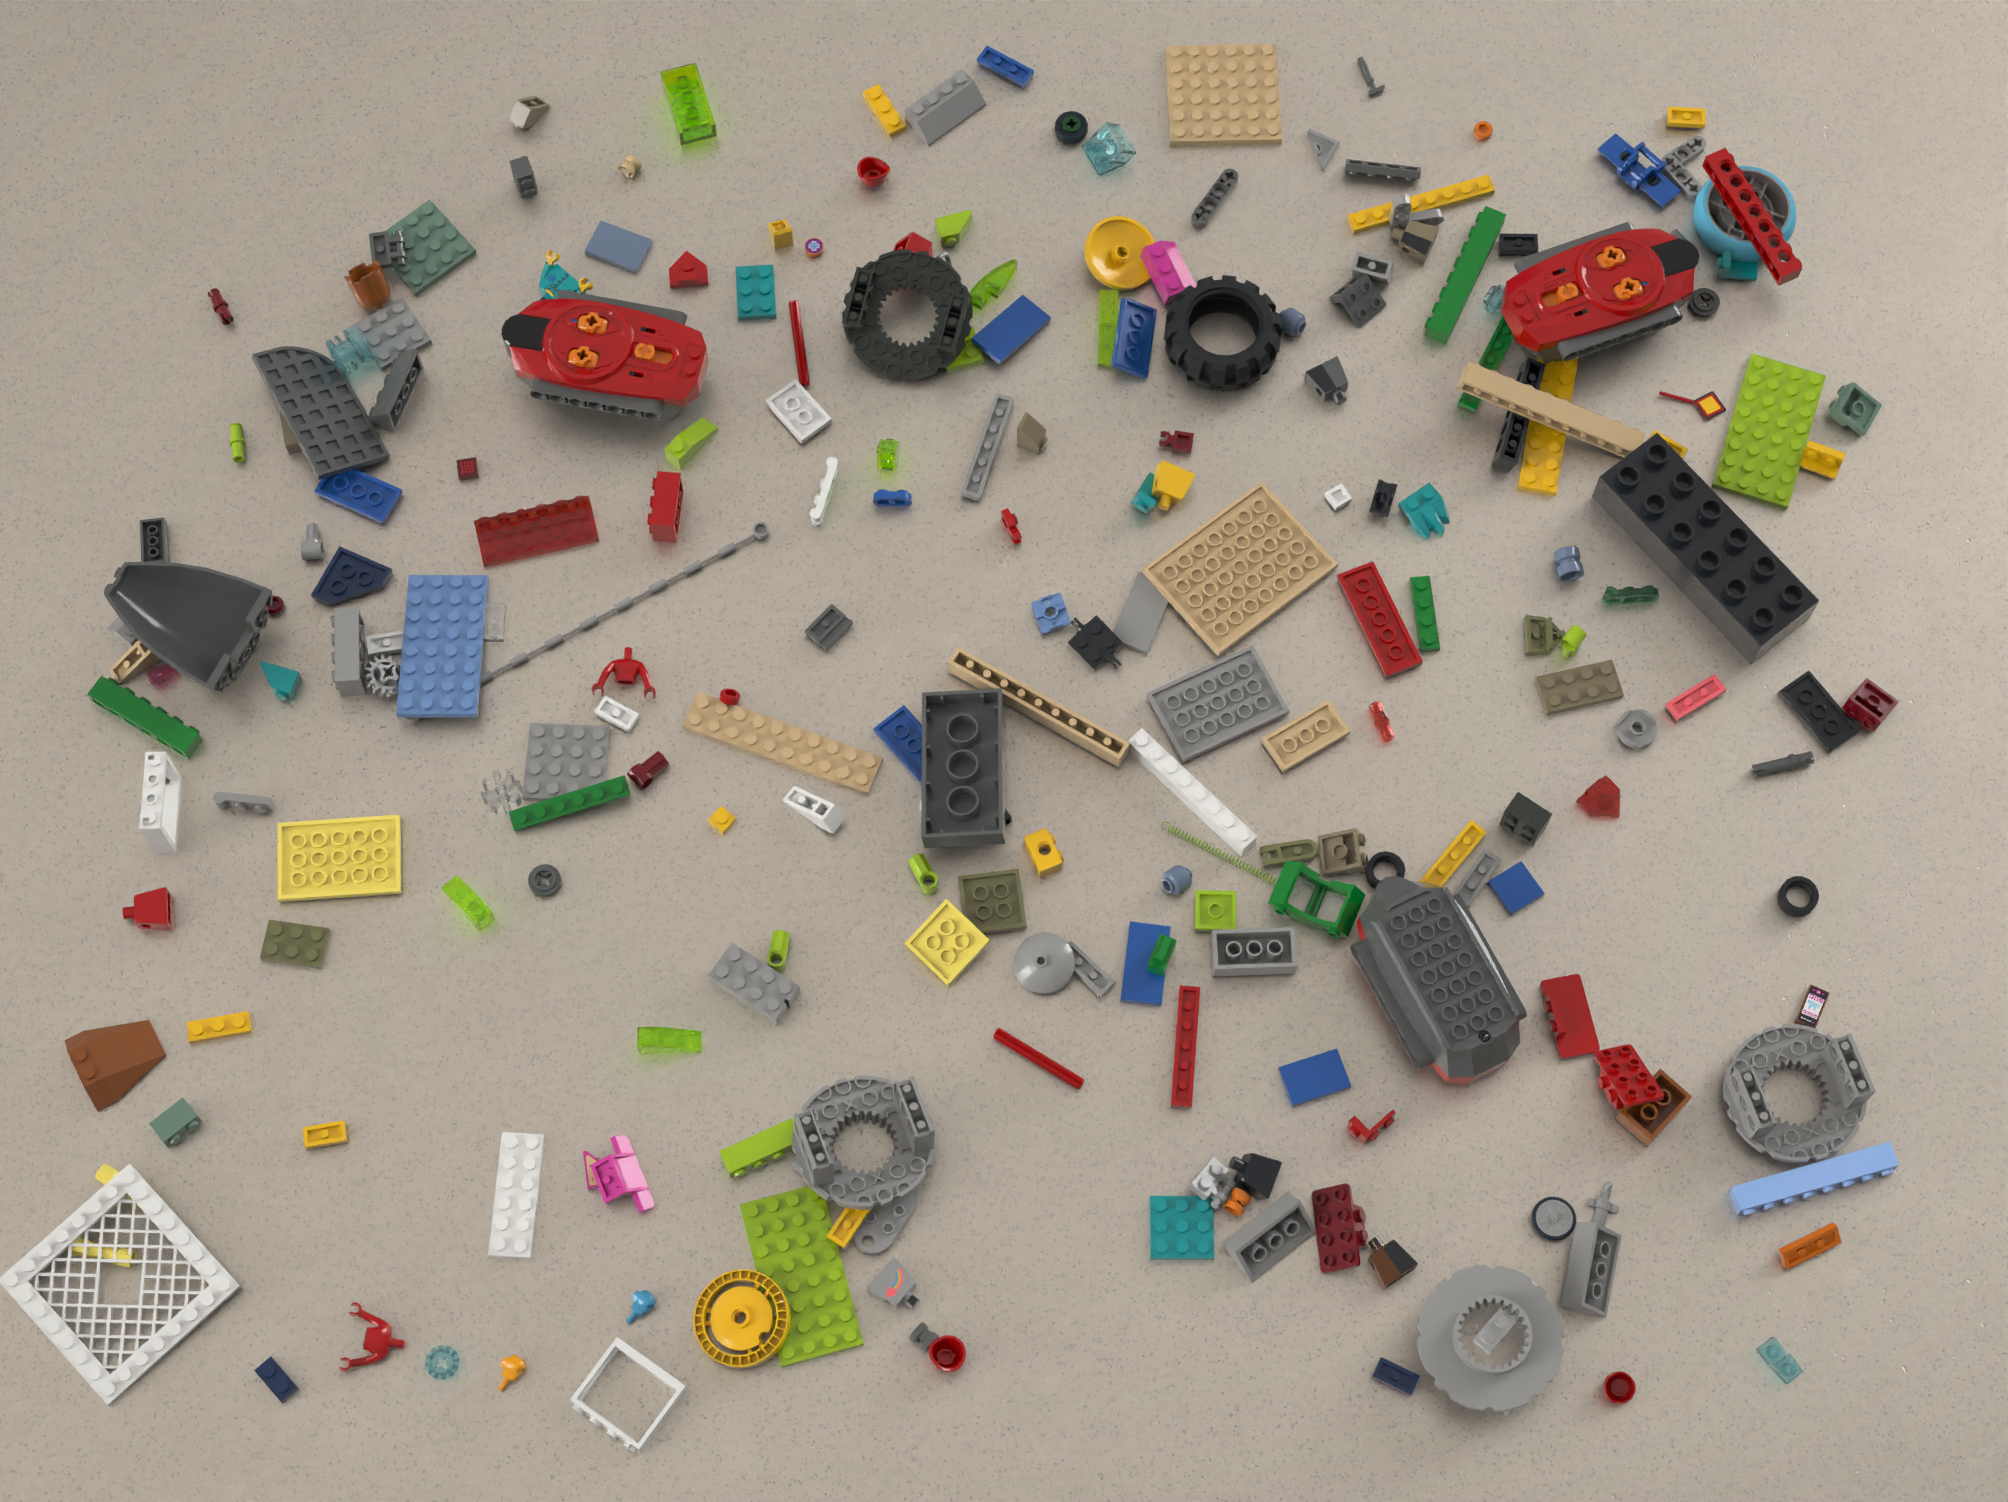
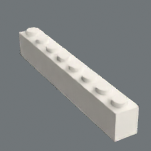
M1141 728L1128 740L1130 743L1129 752L1241 858L1256 844L1257 835L1147 732Z

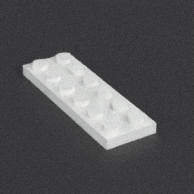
M502 1132L488 1250L489 1257L531 1260L545 1139L544 1134Z

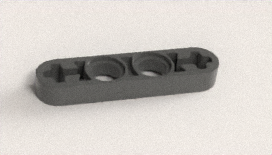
M1224 170L1194 210L1191 223L1195 228H1205L1238 183V173L1236 170ZM1230 176H1232L1233 179H1230V180L1228 181L1227 185H1226L1225 183H1226L1227 178H1229ZM1221 188L1225 191V193L1223 195H1217L1215 193V190ZM1212 202L1215 207L1208 209L1205 207V204ZM1202 213H1204L1203 220L1197 221V218L1199 219Z

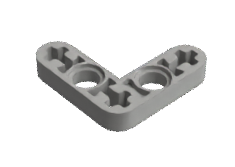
M1693 136L1666 154L1661 160L1668 164L1672 163V166H1666L1662 172L1689 200H1696L1702 186L1684 165L1704 152L1706 140L1702 136ZM1681 151L1686 152L1688 157L1681 158L1678 153ZM1682 174L1686 177V180L1680 181L1676 178V175Z
M1400 195L1393 199L1389 216V224L1392 231L1395 226L1405 230L1409 221L1433 226L1444 221L1441 209L1410 212L1411 202L1408 195Z

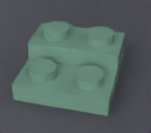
M1854 382L1843 385L1837 391L1838 399H1835L1829 405L1831 411L1828 416L1842 427L1848 425L1860 436H1863L1867 433L1882 404Z

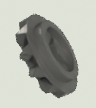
M1699 288L1692 293L1689 303L1691 310L1693 309L1696 315L1702 314L1705 317L1706 315L1712 316L1718 310L1720 299L1713 290ZM1701 300H1703L1704 302L1709 301L1707 303V306H1705L1704 304L1701 305Z
M548 864L535 867L528 877L529 887L532 892L539 896H548L553 892L555 893L561 882L559 871ZM540 875H541L542 877H544L545 879L548 878V877H550V878L548 879V881H549V886L546 885L545 883L540 884V883L542 882V881H541V878H540Z

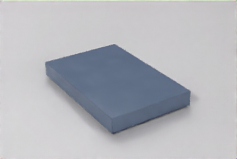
M600 221L585 249V254L637 273L653 242L652 239Z

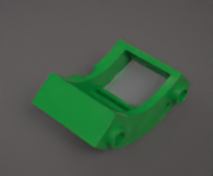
M1285 861L1268 904L1275 908L1274 911L1277 914L1285 915L1305 926L1325 932L1333 938H1339V936L1348 937L1365 894L1354 884H1347L1333 879L1331 882L1320 879L1319 873L1313 871L1302 862Z

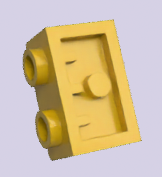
M1809 440L1802 454L1800 467L1835 479L1846 453Z

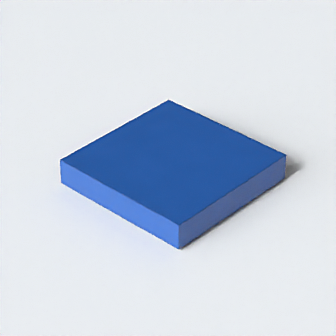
M1522 861L1492 878L1487 883L1510 916L1545 894Z

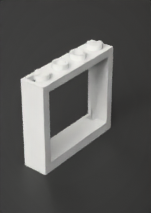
M145 752L139 829L156 854H173L177 850L182 777L167 752ZM165 781H170V784L165 785ZM144 820H149L150 826H144Z
M616 1337L570 1401L574 1405L572 1409L580 1415H583V1413L591 1417L589 1421L600 1428L602 1425L608 1429L606 1433L615 1440L619 1437L625 1442L624 1446L633 1453L637 1450L641 1453L683 1397L687 1388L680 1381ZM618 1352L675 1391L672 1398L639 1442L582 1402Z

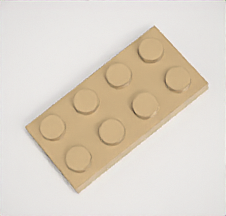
M1327 700L1263 737L1261 742L1284 773L1346 737L1351 731L1331 702Z

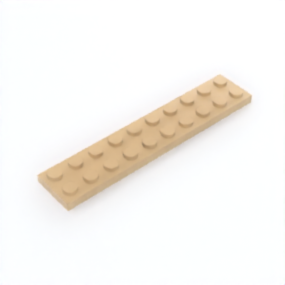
M697 692L682 725L685 730L869 795L883 762V757L738 705L724 704L720 699L701 692Z

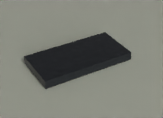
M1807 671L1777 693L1828 754L1861 731L1810 671Z

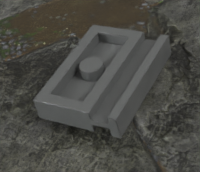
M831 604L805 630V634L827 651L853 625V621Z

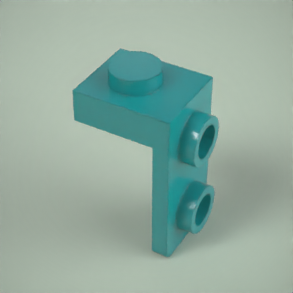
M1723 250L1721 257L1717 258L1719 278L1757 280V262L1731 260L1730 250Z
M1151 472L1147 475L1130 504L1145 514L1157 502V497L1152 495L1154 474Z

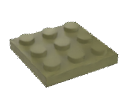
M1019 869L958 876L963 915L983 934L1027 929Z

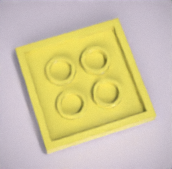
M945 899L904 944L949 986L991 941L948 899Z

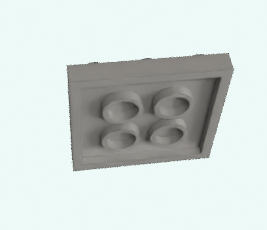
M403 298L353 325L354 330L382 371L391 367L393 359L397 358L399 352L410 349H417L419 351L432 344L431 339Z

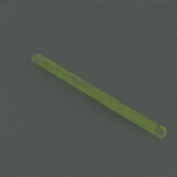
M1176 828L1175 831H1174V832H1175V836L1178 835V838H1179V837H1181V839H1184V838H1185V841H1187V840H1186V837H1187L1188 832L1186 833V835H1185L1184 837H1183L1184 831H1183L1182 834L1179 836L1178 833L1176 834V831H1177V828ZM1218 848L1214 853L1212 850L1209 853L1212 852V855L1217 854ZM1238 858V859L1236 860V862H1235V863H1236V867L1239 866V869H1241L1242 867H1243V869H1244V865H1245L1246 862H1244L1243 865L1240 867L1239 864L1237 865V862H1238V860H1239V858ZM1261 871L1260 874H1259V875H1260V879L1263 878V881H1265L1266 879L1268 880L1269 874H1268L1267 877L1264 879L1263 876L1261 877V874H1262V871Z

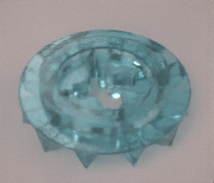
M446 1345L436 1346L427 1354L425 1368L433 1378L445 1380L452 1377L459 1369L460 1359L452 1347ZM437 1356H439L443 1360H445L446 1358L448 1359V1361H446L448 1369H445L442 1366H440L439 1368L437 1367V1365H439V1359L437 1358Z

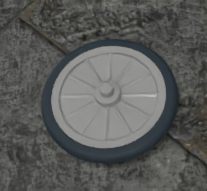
M1547 1197L1535 1205L1532 1212V1223L1537 1233L1542 1237L1553 1241L1562 1240L1573 1232L1576 1226V1214L1573 1207L1566 1200L1559 1197Z

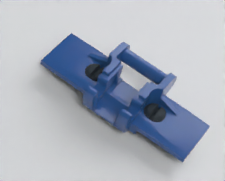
M1615 133L1597 150L1617 167L1616 174L1634 190H1643L1663 208L1681 192L1676 185L1661 173L1668 163L1662 162L1645 147L1646 144L1644 142L1633 148ZM1639 152L1657 167L1650 165L1646 169L1638 161Z

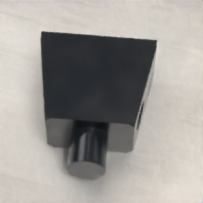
M1255 1153L1244 1154L1242 1159L1233 1156L1229 1162V1168L1237 1171L1234 1182L1257 1200H1265L1270 1197L1282 1162Z

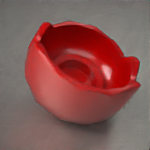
M1615 1371L1606 1376L1603 1382V1392L1612 1403L1625 1404L1633 1398L1636 1386L1629 1374Z

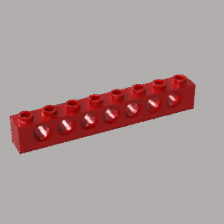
M1726 148L1707 155L1702 167L1778 286L1798 278L1802 270L1801 261L1795 257L1792 247L1789 243H1786L1781 230L1775 226L1771 214L1766 212L1762 200L1754 193L1753 186L1745 179L1744 173L1736 165L1733 155Z

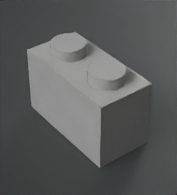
M1356 252L1351 271L1353 275L1367 274L1371 280L1389 284L1394 263L1387 259Z

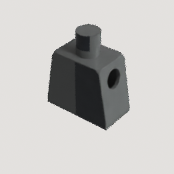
M1337 356L1305 372V383L1323 402L1333 398L1337 405H1341L1347 400L1344 392L1347 391L1348 380Z

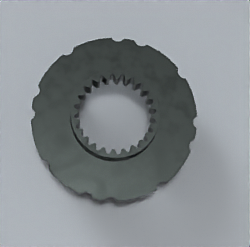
M903 249L882 254L877 261H870L862 268L856 267L854 278L850 283L851 290L844 298L846 308L842 312V324L849 344L854 346V353L867 367L876 373L883 372L891 379L902 377L906 381L933 376L938 369H945L956 360L965 347V339L971 333L972 327L969 322L973 318V308L967 287L962 285L961 276L951 265L939 257H930L928 252L919 251L914 253L910 249ZM907 286H910L911 290L917 287L918 292L924 290L925 296L930 295L929 299L934 301V308H937L935 313L938 315V317H935V321L938 324L933 325L935 332H929L930 338L925 336L923 343L917 341L915 346L911 342L909 347L904 342L899 346L897 340L892 343L891 337L886 338L887 333L885 331L882 332L883 327L879 325L881 319L877 317L881 315L879 308H883L881 302L887 301L886 295L892 296L893 290L899 292V287L906 290Z

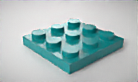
M1150 1196V1260H1214L1213 1207L1211 1206L1213 1199L1210 1196L1204 1201L1199 1196Z

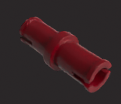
M211 289V293L208 292V297L213 303L214 312L218 313L223 325L231 324L230 320L233 322L234 318L228 309V303L223 300L219 289Z

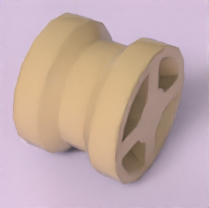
M630 154L625 157L624 162L618 165L621 173L628 178H633L636 170H640L642 167L639 160Z

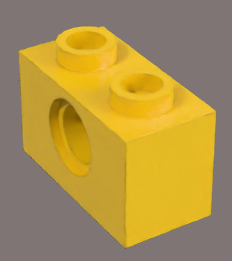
M1044 828L1024 836L1023 844L1039 878L1062 870L1064 858L1061 851H1057L1054 846L1056 841L1052 833H1048L1047 829ZM1046 849L1050 853L1048 855H1042L1040 854V851Z

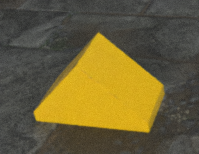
M786 219L767 223L775 249L793 245L792 229Z

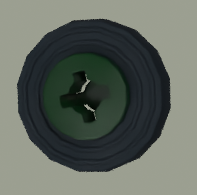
M1068 111L1058 116L1055 122V133L1062 142L1067 144L1079 143L1087 135L1088 123L1082 114L1076 111Z

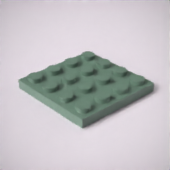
M430 199L386 230L389 233V237H395L394 232L397 230L402 231V237L405 238L404 251L407 255L405 260L406 266L399 267L398 261H392L393 268L391 269L415 296L421 294L476 254L475 248ZM390 246L391 252H396V246Z

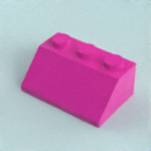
M1159 241L1144 247L1140 257L1164 305L1177 301V295L1187 286L1192 285L1194 288L1196 287L1175 242Z

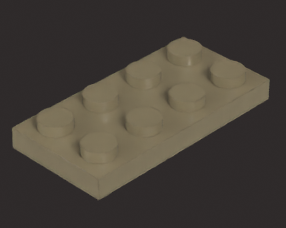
M1612 659L1535 678L1546 715L1621 699L1624 696Z

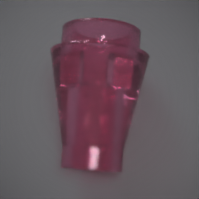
M165 664L150 668L146 675L154 687L156 685L160 686L178 672Z

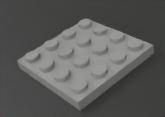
M530 723L522 794L523 800L543 801L606 781L610 726Z

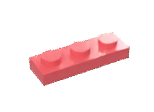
M1714 674L1666 703L1665 707L1674 719L1679 721L1722 695L1727 689Z

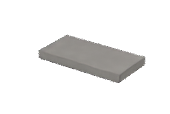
M1139 572L1113 632L1124 643L1123 646L1147 654L1169 602L1142 572Z

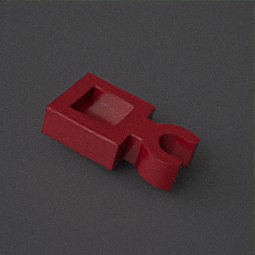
M1175 430L1174 435H1171L1167 431H1161L1160 437H1164L1167 440H1159L1160 447L1172 446V451L1191 454L1194 433Z

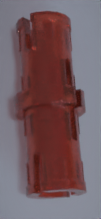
M1381 701L1371 703L1369 708L1375 719L1374 724L1380 730L1383 741L1393 740L1396 735L1391 728L1390 718L1386 716Z

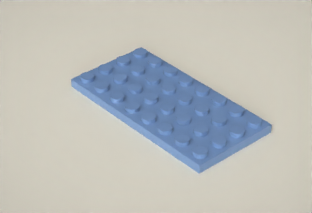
M409 575L396 710L397 718H478L488 575Z

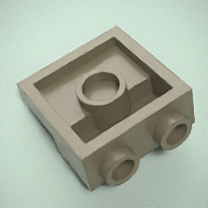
M1357 828L1318 836L1322 874L1324 876L1343 872L1351 874L1366 870L1365 865L1369 862L1367 853H1363L1366 839L1364 834H1361Z

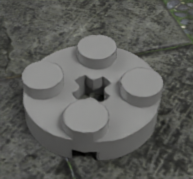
M1628 710L1620 717L1616 734L1625 745L1641 750L1649 746L1656 738L1658 732L1657 722L1654 716L1646 710ZM1632 726H1641L1640 730L1642 732H1635Z

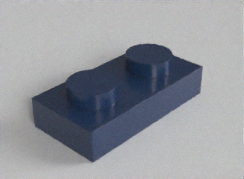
M271 1356L254 1370L282 1404L299 1390Z
M1381 1357L1371 1378L1411 1396L1420 1375Z

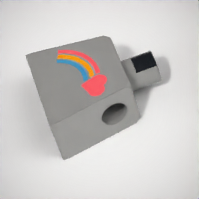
M894 1257L867 1287L871 1295L895 1309H898L903 1302L913 1309L920 1301L912 1293L916 1288V1282Z

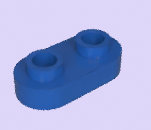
M880 489L873 494V503L877 506L907 507L912 504V494L908 493L907 490L888 491Z

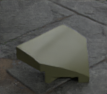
M1526 615L1524 617L1525 654L1546 655L1561 641L1566 632L1564 630L1561 631L1552 622L1551 617L1546 619L1545 617Z

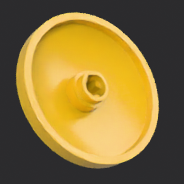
M1124 216L1108 217L1098 222L1087 235L1084 245L1085 260L1093 276L1107 287L1116 290L1136 289L1150 279V275L1140 255L1144 247L1154 244L1155 240L1147 228L1134 219Z

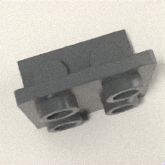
M1367 274L1356 275L1329 297L1332 303L1343 304L1357 327L1362 326L1386 306L1385 301Z

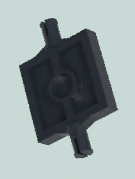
M1097 615L1084 625L1076 617L1074 621H1071V624L1078 631L1068 641V644L1095 671L1107 662L1116 670L1122 665L1114 656L1124 643Z

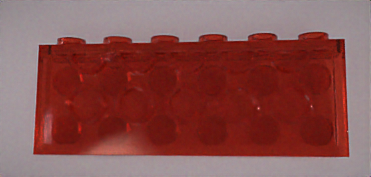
M580 495L570 500H558L547 505L539 504L534 508H521L515 512H503L497 516L481 517L474 521L484 567L599 542L589 496Z

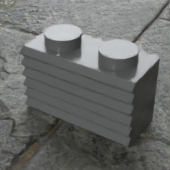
M523 156L511 160L510 166L520 197L529 198L537 194L538 188L528 157Z

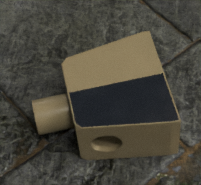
M1409 221L1405 230L1395 226L1391 237L1400 240L1398 246L1400 253L1424 266L1437 238L1439 227Z

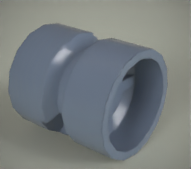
M1565 546L1554 552L1555 562L1558 566L1557 572L1561 581H1574L1584 575L1583 565L1579 562L1581 557L1579 548L1576 546Z

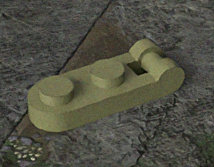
M1310 839L1265 845L1259 848L1260 854L1264 858L1262 861L1263 868L1266 869L1284 865L1285 861L1304 862L1313 860L1318 851L1316 843ZM1275 852H1276V853H1277V857H1276V858H1272V857H1271V853H1275Z

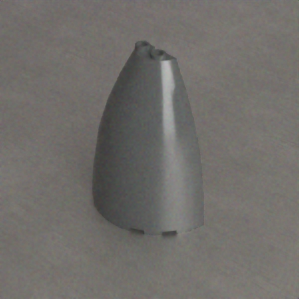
M124 562L122 567H119L114 574L115 582L113 584L109 583L104 590V596L116 614L148 650L178 673L214 694H218L219 691L222 693L230 687L231 680L236 681L246 668L261 640L259 638L260 630L266 628L270 616L267 614L268 606H272L273 600L272 590L243 578L206 567L167 562Z

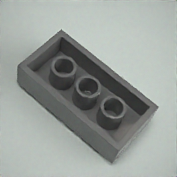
M164 517L140 520L141 562L169 563L167 522Z

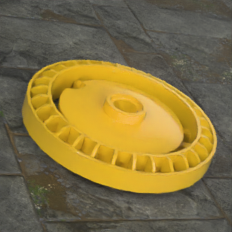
M741 1269L726 1272L716 1277L706 1286L697 1300L693 1323L700 1346L711 1358L728 1367L749 1368L767 1361L781 1348L790 1328L791 1315L787 1297L775 1281L760 1272ZM738 1283L755 1284L753 1288L747 1286H738L725 1291L718 1297L713 1307L710 1308L715 1298L726 1288ZM761 1287L766 1289L764 1294L759 1291ZM771 1295L776 1306L777 1318L774 1331L764 1344L761 1335L764 1332L769 1333L773 1324V1311L768 1300ZM746 1314V1320L739 1324V1316ZM708 1327H711L715 1338L723 1346L737 1351L747 1350L748 1354L732 1355L721 1351L711 1339ZM759 1345L760 1348L753 1352L752 1348Z

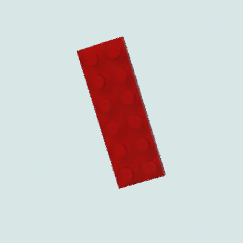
M1372 561L1338 574L1337 579L1385 677L1388 678L1422 665L1423 661L1374 562Z

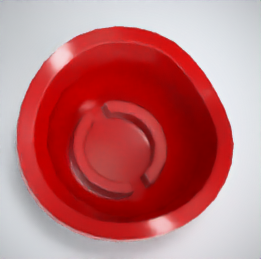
M869 156L859 161L857 173L864 185L867 187H878L885 182L887 175L890 173V167L884 161Z
M942 1336L934 1340L929 1347V1358L938 1370L954 1372L965 1361V1346L955 1336Z

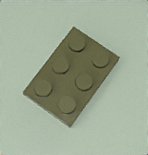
M269 920L260 959L261 961L322 969L330 929Z

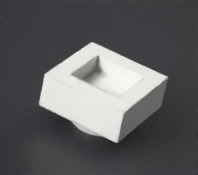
M1342 484L1325 492L1326 499L1335 511L1352 502V497Z

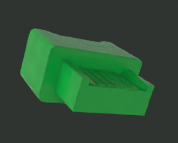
M1163 934L1159 935L1149 958L1147 971L1162 977L1165 975L1176 948V939Z

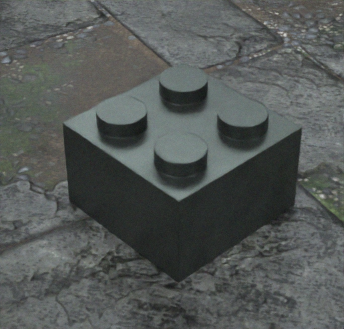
M1517 792L1505 809L1500 825L1506 832L1517 835L1523 843L1534 846L1546 829L1552 813L1520 792Z

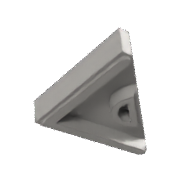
M1309 128L1307 135L1321 171L1324 172L1337 151L1340 142Z

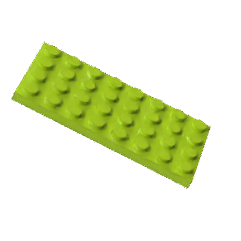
M1752 353L1711 487L1787 510L1826 375Z
M809 1186L740 1204L756 1271L775 1281L784 1292L789 1303L791 1315L790 1328L783 1345L777 1351L781 1368L863 1346L864 1343L839 1248L836 1243L827 1238V1234L833 1226L826 1200L816 1194ZM761 1287L762 1294L766 1291L764 1287ZM770 1295L768 1300L771 1304L773 1311V1324L771 1327L773 1333L776 1325L777 1313L774 1300Z

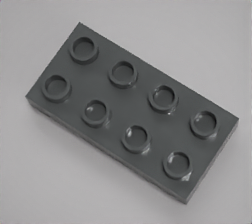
M1002 688L922 692L921 838L924 848L1005 844L1004 696Z

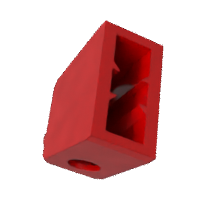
M167 887L135 895L134 906L123 907L124 920L134 919L135 924L140 929L172 930L171 893Z

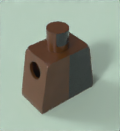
M1376 1236L1368 1242L1374 1251L1369 1256L1368 1262L1383 1291L1416 1269L1418 1265L1416 1260L1395 1240H1391L1385 1245L1380 1237Z

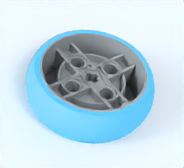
M1738 166V168L1742 169L1747 182L1753 186L1756 196L1762 200L1766 212L1771 214L1775 226L1781 230L1783 238L1787 243L1793 234L1796 224V206L1790 190L1778 177L1764 169L1752 166ZM1709 179L1700 189L1694 205V222L1700 238L1708 248L1719 256L1722 255L1723 250H1730L1731 260L1756 262L1762 260L1731 210L1725 207L1727 204L1711 179ZM1771 202L1774 204L1779 214L1773 212ZM1711 214L1717 216V221H1718V224H1719L1720 228L1716 225V223H1715L1714 220L1712 219Z

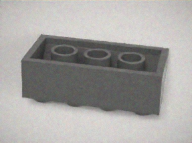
M417 349L399 352L397 358L393 359L390 374L386 375L382 391L378 392L377 402L369 412V418L374 427L395 432L424 368Z

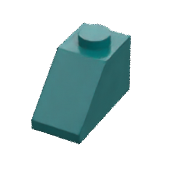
M261 661V668L275 696L281 700H294L302 681L299 672Z

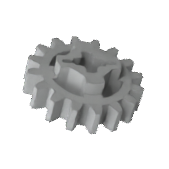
M381 655L379 659L375 656L372 661L368 662L363 672L366 674L364 681H369L367 688H374L373 694L378 691L380 697L385 693L388 698L392 694L395 696L398 694L401 666L397 664L398 659L392 661L390 655L387 659H385L384 655Z

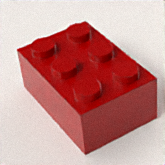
M657 471V477L653 478L652 482L654 496L650 497L652 514H648L647 520L648 525H650L649 533L653 535L654 541L677 543L684 493L681 473Z

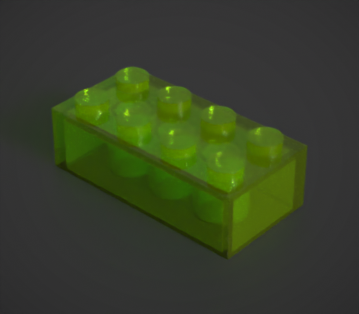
M692 63L661 71L662 86L680 144L685 145L716 137L715 121L697 64Z

